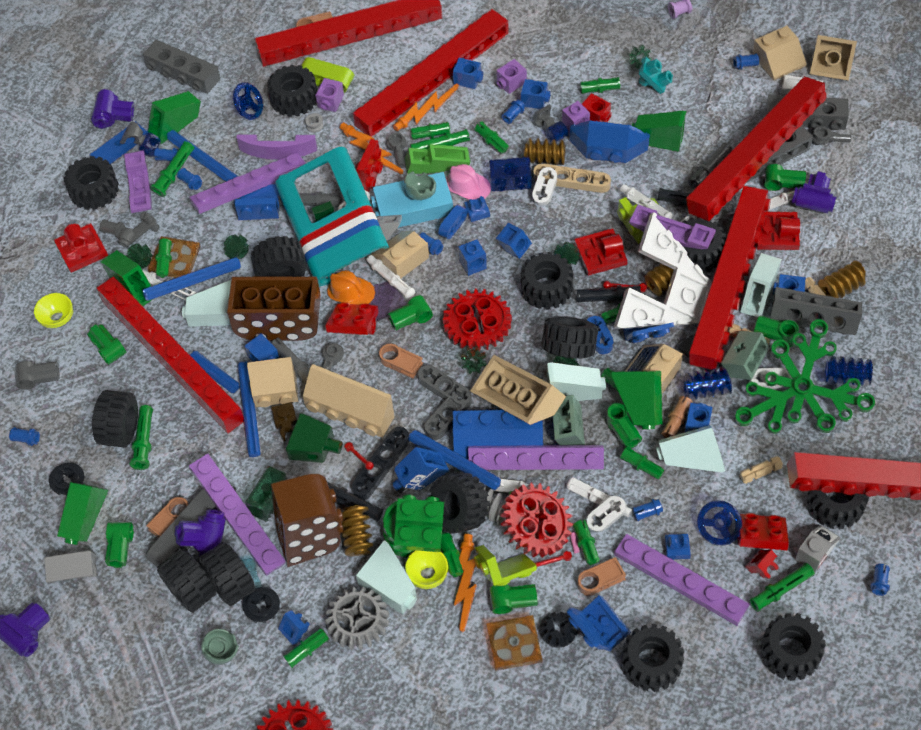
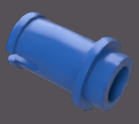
M757 53L744 56L737 54L733 58L734 68L741 70L743 67L758 66L759 56Z
M521 100L512 101L511 106L501 116L504 122L511 124L519 114L524 112L525 104Z
M156 148L154 156L158 157H155V160L171 161L178 150L177 148L172 150Z
M186 168L179 170L177 178L186 183L188 188L197 190L201 187L202 180L200 176L192 174Z
M424 232L419 235L428 243V250L432 255L441 253L443 244L439 239L435 240Z
M13 427L9 438L10 441L23 442L33 446L38 444L40 433L35 429L24 430Z
M651 499V502L633 507L632 511L636 515L635 519L638 522L655 514L659 516L663 512V508L659 499Z
M876 564L874 566V579L870 588L875 595L884 596L890 590L888 585L890 567L888 565L885 566V570H883L884 564Z

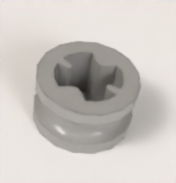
M312 113L305 119L306 128L309 132L317 133L323 129V118L320 114Z

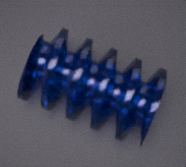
M833 355L829 361L828 359L826 361L825 383L828 382L830 377L833 378L834 384L837 383L839 378L842 379L843 384H846L848 379L856 378L860 381L861 386L864 385L866 380H868L870 386L873 375L872 360L867 359L864 364L863 359L858 358L855 363L854 358L849 357L846 362L844 356H841L837 362L836 357Z
M724 367L719 368V371L715 368L711 369L710 374L707 370H703L702 374L698 371L694 372L693 377L690 373H686L684 376L683 388L685 398H689L690 394H692L694 399L697 400L698 393H701L703 398H706L707 391L710 392L712 397H715L716 390L722 396L726 388L729 394L732 393L731 379Z

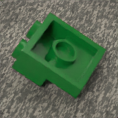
M404 495L402 499L397 498L393 549L440 552L444 502H440L437 497L416 500V497L413 495Z

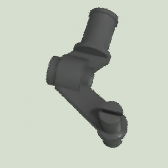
M142 212L140 218L143 221L133 230L126 228L122 222L114 223L105 219L101 221L99 229L103 233L115 235L118 238L119 245L129 248L133 242L149 229L157 232L160 227L153 216H150L148 212Z

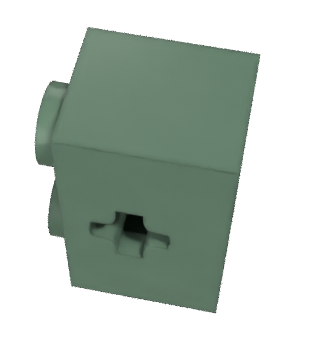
M739 331L721 364L730 378L752 380L770 347L761 332Z
M574 395L566 396L553 416L555 440L559 445H585L581 404Z

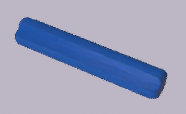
M193 351L190 354L212 379L230 393H236L239 390L240 385L236 380L198 351Z

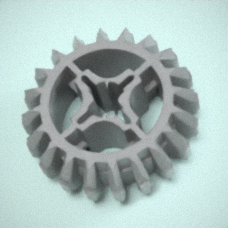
M353 586L352 593H348L344 589V596L341 597L336 594V602H330L329 606L331 609L326 610L328 618L325 620V623L328 626V633L333 635L334 642L340 641L341 647L348 644L349 649L353 650L355 645H358L359 650L362 651L363 644L367 643V646L371 648V641L374 640L379 643V635H385L386 630L384 627L389 626V621L387 620L389 618V611L386 610L387 604L382 602L380 595L375 596L373 590L366 593V589L362 587L360 592H357ZM364 605L372 608L376 612V616L366 612ZM360 614L361 619L359 618V620H356V622L354 623V618L356 619V617H358ZM339 621L350 625L351 632L342 629Z

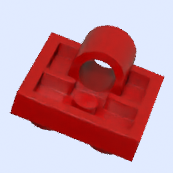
M370 139L361 160L355 165L363 188L367 192H370L375 187L376 177L383 169V162H381L382 151L379 149L378 140Z
M765 212L766 221L764 227L759 229L761 237L759 243H757V250H799L800 218H798V213Z
M92 223L80 227L79 224H70L64 229L63 236L54 239L70 273L108 256Z
M613 228L574 239V245L588 276L627 265L628 260L624 253L621 236L616 234Z
M347 302L337 303L326 323V332L374 335L376 317L379 313L378 306L350 304Z
M754 513L739 514L738 546L788 551L789 541L785 517L777 515L761 516Z

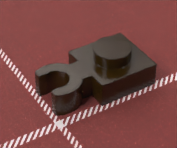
M293 402L271 407L276 429H280L283 441H286L285 435L288 432L292 433L295 428L293 425L297 423Z

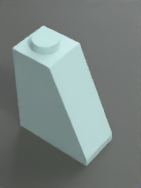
M761 253L749 278L740 312L754 317L763 315L782 259Z
M231 280L186 297V306L182 307V316L186 318L189 327L231 325L227 314Z
M547 363V382L565 396L574 395L578 401L602 399V390H606L605 377L600 376L599 369Z
M712 425L659 440L660 446L656 447L659 459H664L666 465L714 472L725 471Z
M383 541L356 575L357 582L366 591L373 590L375 596L380 595L383 602L403 615L407 609L410 610L417 601L416 589L388 542Z

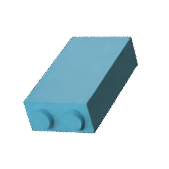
M444 172L427 175L435 180L436 191L431 198L426 200L410 198L405 190L404 181L373 187L374 195L370 197L373 208L377 207L375 215H402L399 227L447 217L453 209V201Z

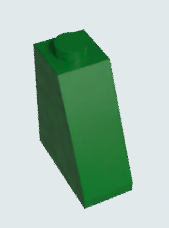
M187 91L152 102L148 126L149 137L159 145L168 140V132L171 130L179 132L198 118L201 101Z
M686 111L638 115L636 123H632L631 126L640 129L643 133L650 134L649 146L679 152L684 136Z
M117 250L100 261L109 278L114 276L142 306L152 301H146L143 296L142 290L151 287L139 264Z
M661 371L612 372L613 381L633 424L642 425L644 430L655 429V425L663 424Z
M70 482L57 536L65 538L64 542L78 545L79 541L87 542L108 490Z

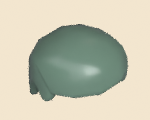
M410 172L405 176L404 186L410 198L426 200L434 195L436 182L432 177L427 176L426 173L417 176L414 172Z
M213 629L206 633L201 642V651L204 658L214 665H224L230 662L235 657L239 647L235 635L225 629Z

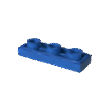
M139 125V127L143 131L142 135H146L145 138H147L149 136L148 131H146L142 126ZM125 128L92 152L90 156H95V158L102 157L103 160L106 159L111 164L137 145L134 143L135 137L127 138L125 144H121L120 141L126 130Z

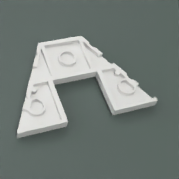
M654 212L649 216L638 252L674 269L664 303H660L631 288L626 289L613 327L614 329L655 327L674 322V326L699 325L712 282L703 274V271L697 264L694 265L687 256L688 252L679 241L673 238L670 230H666L656 218L657 214Z

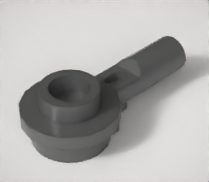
M823 126L816 127L811 132L813 136L812 141L818 145L828 144L829 141L851 142L850 134H837Z
M395 132L389 135L387 146L395 152L398 167L403 168L405 167V160L402 149L406 146V139L401 133Z
M331 343L324 347L322 354L325 362L322 368L330 371L332 365H337L344 355L341 345Z

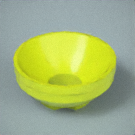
M51 293L45 295L36 303L34 315L42 326L58 328L65 325L71 319L73 305L66 295ZM62 313V317L59 320H51L53 314Z
M414 551L406 561V573L416 587L432 589L439 586L445 580L448 573V562L442 552ZM425 568H431L435 574L433 577L425 579L421 576V572Z

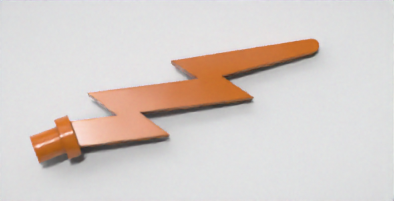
M455 84L439 99L437 98L436 90L419 110L416 102L404 117H400L397 120L398 122L393 124L395 131L407 128L408 123L413 118L415 125H417L433 106L435 113L459 88V84Z
M345 122L340 125V129L344 131L345 136L356 139L349 141V144L366 150L370 139H374L355 130L352 125H347ZM381 149V162H383V166L403 174V169L383 158L392 154Z
M464 534L463 542L460 546L462 551L459 560L463 569V576L454 605H457L464 600L459 627L461 632L465 631L477 584L469 588L476 566L474 558L469 560L471 551L474 550V543H472L473 535Z

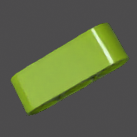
M306 57L301 64L302 68L306 67L309 69V72L312 71L316 80V86L319 87L324 78L342 82L345 93L354 79V73L349 68L315 58Z

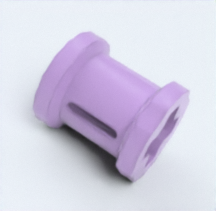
M681 0L675 3L669 2V14L675 19L678 15L691 13L692 4L690 0Z

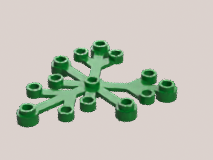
M817 319L810 325L809 331L812 336L810 346L806 343V337L801 333L795 334L792 339L793 346L799 348L806 359L802 374L799 373L788 355L789 344L782 339L774 341L771 353L775 358L781 360L792 379L779 376L775 372H768L765 376V383L770 387L780 385L789 389L781 392L759 386L755 382H749L745 389L748 396L760 395L770 399L751 409L748 407L739 408L736 411L735 420L740 426H748L752 423L754 417L776 406L773 418L768 424V430L772 434H777L782 428L781 420L786 402L795 396L792 409L788 412V421L796 424L801 420L802 414L800 411L805 399L817 418L818 430L822 433H830L835 427V418L830 414L824 413L814 395L831 399L839 412L838 418L842 422H848L853 414L852 410L845 403L854 405L859 411L867 413L873 409L875 399L869 393H862L858 397L847 394L849 392L856 393L859 390L860 382L856 378L849 379L846 384L834 390L813 384L810 375L814 361L824 356H833L837 350L836 344L832 341L826 342L823 347L818 349L820 339L827 334L828 325L824 320ZM820 328L822 333H816L814 329ZM801 338L803 342L800 344L796 343L795 339ZM832 346L834 350L829 352L826 350V347ZM782 348L784 352L779 354L776 352V349ZM773 376L776 381L770 382L767 378ZM853 382L857 385V388L853 389L849 384ZM803 384L807 389L800 390L798 386ZM754 386L756 391L750 392L748 388ZM866 401L868 402L869 406L863 407L861 405V402ZM846 411L849 413V417L845 418L841 413ZM796 413L799 418L792 419L790 415ZM746 415L748 420L742 421L740 416ZM828 422L830 427L824 428L821 423ZM776 423L779 428L774 430L771 428V424Z

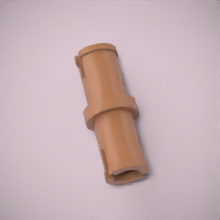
M679 397L674 410L668 415L669 420L661 432L662 436L668 438L669 435L672 437L677 434L680 426L686 421L685 416L690 408V403H693L690 398Z

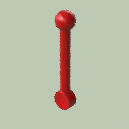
M609 281L603 283L604 288H613L621 285V287L640 286L641 292L647 290V285L644 283L639 285L614 284Z
M348 442L344 445L345 450L351 451L365 464L367 470L373 469L374 464L354 449L353 443Z
M565 551L561 556L536 562L535 564L536 567L561 560L570 561L572 554L569 551Z

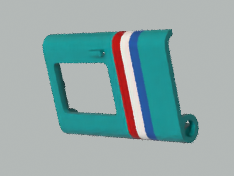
M346 147L334 148L295 170L279 176L276 180V188L295 235L302 246L303 254L312 277H317L319 286L330 284V277L334 272L379 249L389 248ZM325 163H329L345 199L346 206L315 223H311L295 185V180Z

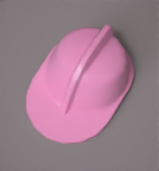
M469 165L452 166L450 174L446 177L449 191L466 199L474 200L480 196L485 199L490 194L491 185L489 181L477 174Z

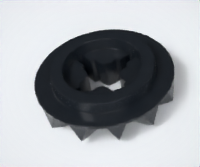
M75 463L60 464L51 472L49 486L58 495L67 496L70 484L64 481L63 475L70 478L72 483L83 484L85 479L84 472Z
M267 587L255 588V591L247 595L243 600L244 614L247 619L252 620L254 623H266L268 620L274 619L277 612L280 611V599L277 593ZM265 599V604L267 608H262V610L259 612L258 606L256 605L261 604L262 601H264Z
M559 610L553 613L548 612L541 620L540 635L548 645L561 648L570 645L575 640L578 629L568 620L570 615L567 612L564 613ZM554 622L557 623L559 626L565 625L563 627V634L560 633L558 630L555 632L553 631Z

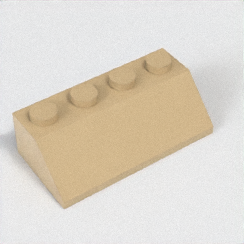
M493 355L470 390L473 394L529 425L554 416L566 398L552 384L496 355Z
M314 364L310 367L303 393L305 407L309 411L322 413L331 420H339L351 428L364 430L370 436L384 437L394 419L390 394Z

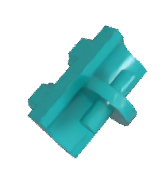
M647 57L642 58V67L638 73L640 76L639 84L641 86L650 85L659 94L664 93L666 85L672 83L673 74L669 70L661 72L662 65L658 59L650 61Z

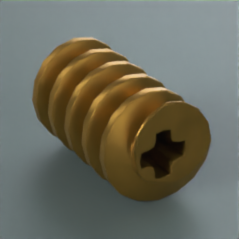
M529 138L527 143H525L524 163H526L529 157L531 163H534L537 158L539 164H542L545 158L547 164H550L553 159L555 165H558L561 159L564 165V141L560 140L559 145H557L555 139H553L549 145L547 139L541 144L539 138H537L535 144H533L532 139Z
M854 260L851 264L844 266V268H840L831 275L824 277V279H820L818 286L826 296L843 298L845 293L850 294L852 290H857L859 286L863 287L866 284V271L860 262Z
M662 263L645 275L647 286L656 296H661L662 291H668L674 269Z
M352 506L342 509L344 520L342 526L345 529L342 535L344 538H347L343 543L345 547H348L345 550L346 556H362L371 553L367 551V548L372 547L373 543L366 542V539L372 537V534L365 533V530L371 528V525L364 524V521L370 519V516L363 515V512L369 510L368 507Z

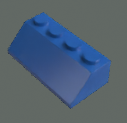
M504 410L453 411L454 452L468 460L469 446L543 445V420L529 425Z

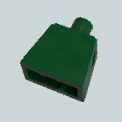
M300 413L286 451L289 460L323 463L328 452L340 454L343 442L334 439L333 429L330 425Z

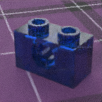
M529 157L489 160L491 192L531 189Z

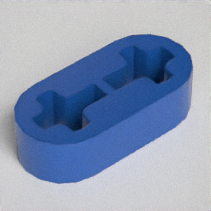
M456 205L441 223L438 234L446 239H450L465 221L468 209Z
M599 316L589 317L587 321L599 326L596 352L599 354L610 353L613 349L614 340L605 321ZM600 338H602L604 343H607V346H604L603 343L600 344Z

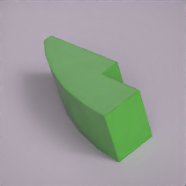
M430 144L428 149L408 148L405 156L407 174L410 172L415 174L449 171L452 166L470 165L468 147Z

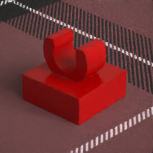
M772 549L759 550L745 567L750 573H759L762 578L768 579L771 577L767 572L768 566L771 570L778 569V565L774 562L777 555Z

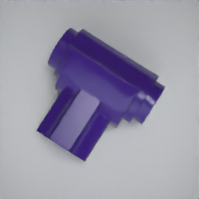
M102 89L97 93L91 118L95 127L105 129L112 126L115 120L133 121L134 102L121 101L108 89Z
M817 171L816 174H810L808 183H804L803 187L795 188L792 203L796 204L795 206L813 211L826 214L828 212L833 213L837 197L833 196L830 193L831 189L828 188L831 179L824 172Z
M206 510V514L199 516L197 521H179L174 534L176 536V543L179 546H193L199 552V556H202L222 542L226 522L225 513L218 510Z
M33 602L18 616L15 613H10L6 616L0 615V640L18 655L31 656L39 645L37 641L38 631L50 621L49 615L41 606Z

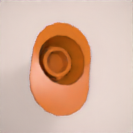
M340 271L336 274H331V282L327 292L332 300L361 305L369 304L374 299V286L367 280L356 277L350 271Z

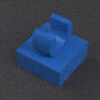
M480 196L477 199H470L464 202L471 222L490 217V211L484 197Z
M688 534L665 535L666 556L672 560L690 559L691 552Z
M290 610L284 613L278 630L294 645L301 640L303 633L307 632L310 623L306 622L304 624L301 621L303 615L301 613L295 614Z

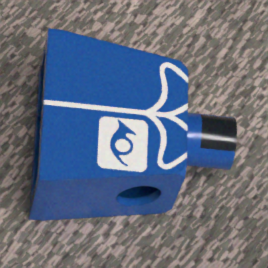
M415 447L394 468L398 479L393 482V487L399 493H402L407 488L422 490L447 473L449 468L440 452Z

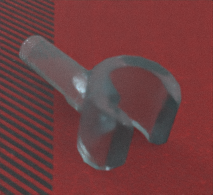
M252 558L243 559L242 562L247 570L251 572L256 588L262 587L254 560Z

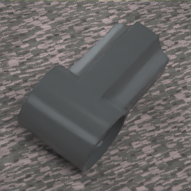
M23 361L15 366L16 387L19 389L28 390L34 388L35 384L58 381L60 379L57 361L35 365L31 362Z

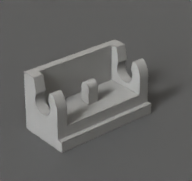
M91 550L44 557L46 583L97 576L96 555Z

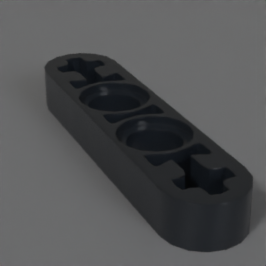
M399 426L393 428L369 459L374 464V467L381 469L380 474L372 476L364 466L352 483L353 495L364 500L372 496L408 446L409 433L407 429ZM403 435V439L399 438L396 442L395 436L400 437ZM386 450L392 451L393 456L385 459L381 457L382 452ZM366 484L367 490H361V492H359L358 487L363 488Z

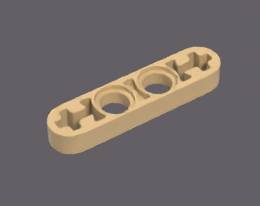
M538 164L534 167L535 181H537L540 171L545 167L553 168L557 176L565 174L567 176L566 179L561 180L557 178L556 186L604 193L611 186V178L604 172L550 164ZM548 173L547 176H544L546 185L549 179H553L552 177H550L551 173ZM579 177H585L587 181L578 182L576 179Z

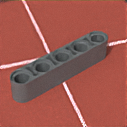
M230 483V485L236 492V487ZM204 489L196 495L149 549L146 559L155 566H159L179 549L187 552L191 547L179 546L176 543V536L174 534L179 521H197L199 516L206 514V510H218Z

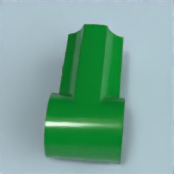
M770 164L765 168V188L767 190L778 191L782 187L800 188L806 182V171L785 170L779 164Z
M422 295L413 297L406 306L388 313L390 323L396 331L415 322L419 324L425 323L433 317V312Z
M761 315L758 317L754 332H761L764 337L773 340H785L789 344V348L793 347V336L799 330L798 324L792 320L781 322Z
M96 324L90 328L87 334L88 338L96 346L107 365H110L127 353L121 342L117 338L114 339L103 325Z
M620 403L609 406L607 412L608 428L615 432L624 448L627 446L631 449L636 447L642 441V437L627 415L626 407ZM614 416H619V417H621V418L615 419V418H613V417H614Z
M108 522L106 527L108 545L105 559L107 566L113 568L126 566L129 543L133 541L134 536L132 522Z
M508 584L504 586L496 585L489 589L492 612L495 614H506L515 608L538 606L535 584L510 587Z

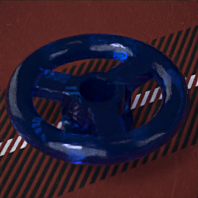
M248 82L239 83L233 91L234 106L242 117L248 120H255L263 112L262 96L254 85ZM244 88V94L239 96L240 90ZM251 91L256 96L258 105L254 103L253 98L251 97ZM252 108L255 113L248 114L245 111Z
M722 500L708 502L700 509L697 517V526L705 540L714 545L724 546L733 543L740 536L742 518L732 504ZM715 507L724 508L716 513L712 519L704 518L710 509ZM731 514L735 519V530L732 534L728 530L733 522ZM718 519H721L724 525L719 524ZM705 526H713L719 530L724 539H718L710 535Z

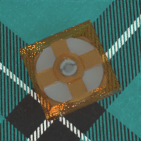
M161 236L160 239L165 238L172 241L170 253L172 261L169 264L168 276L177 278L191 273L201 248L200 243ZM159 242L149 264V272L156 273L157 261L155 256L158 254Z
M533 615L486 623L495 671L543 662Z

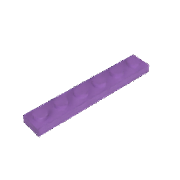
M298 153L289 155L203 192H199L190 197L191 204L201 214L273 184L279 176L306 164V162Z
M604 445L468 447L469 460L485 470L604 469Z
M206 454L190 464V471L217 509L225 513L224 517H226L227 523L265 576L283 566L286 561L210 455Z
M628 534L625 535L615 550L614 556L738 626L750 604Z

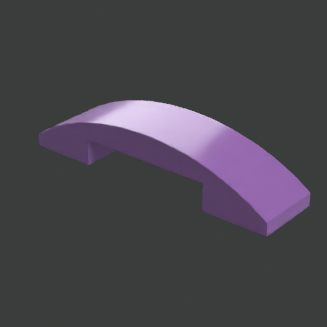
M237 135L236 137L240 151L263 159L280 160L295 153L302 157L317 151L318 148L315 135H296L295 141H258L257 135Z
M144 150L124 154L128 173L131 213L151 210L152 197Z
M637 205L629 221L631 225L644 232L649 216L654 212L657 214L656 218L666 230H670L676 241H679L684 247L695 249H708L716 232V229L697 223L695 226H691L660 216L657 210Z

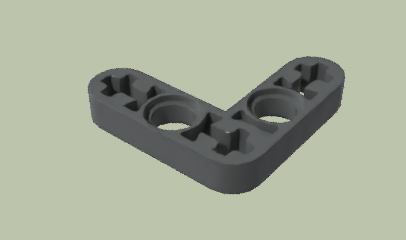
M425 365L418 371L420 384L445 400L425 423L426 436L433 440H439L453 426V416L449 418L444 417L443 412L445 410L466 411L472 403V394L468 388L434 366ZM432 374V378H431V377H426V379L424 378V375H427V376H428V375ZM447 383L451 388L447 391H442L439 389V386ZM458 396L461 397V398L464 397V396H466V400L461 399V400L459 401V400H458ZM439 425V431H431V427L436 428Z

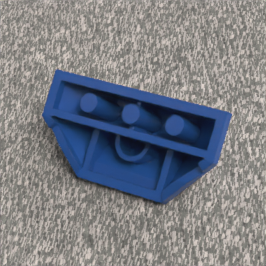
M585 121L577 125H570V142L586 159L627 163L646 152L649 148L650 134L643 133L640 129L631 125L599 121Z

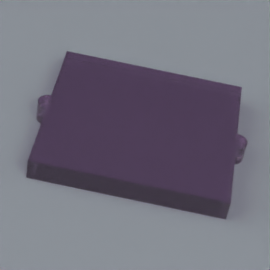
M389 281L374 285L375 296L369 304L378 306L379 313L376 321L388 317V313L407 305L399 290L391 286Z

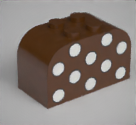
M232 277L227 314L233 332L247 340H253L261 333L268 341L276 340V338H280L282 341H302L313 338L318 331L321 293L317 277Z
M307 474L271 484L275 529L287 567L334 552L340 545V533H343L341 523L343 522V516L340 508L336 509V495L333 488L329 489L326 478L320 474Z

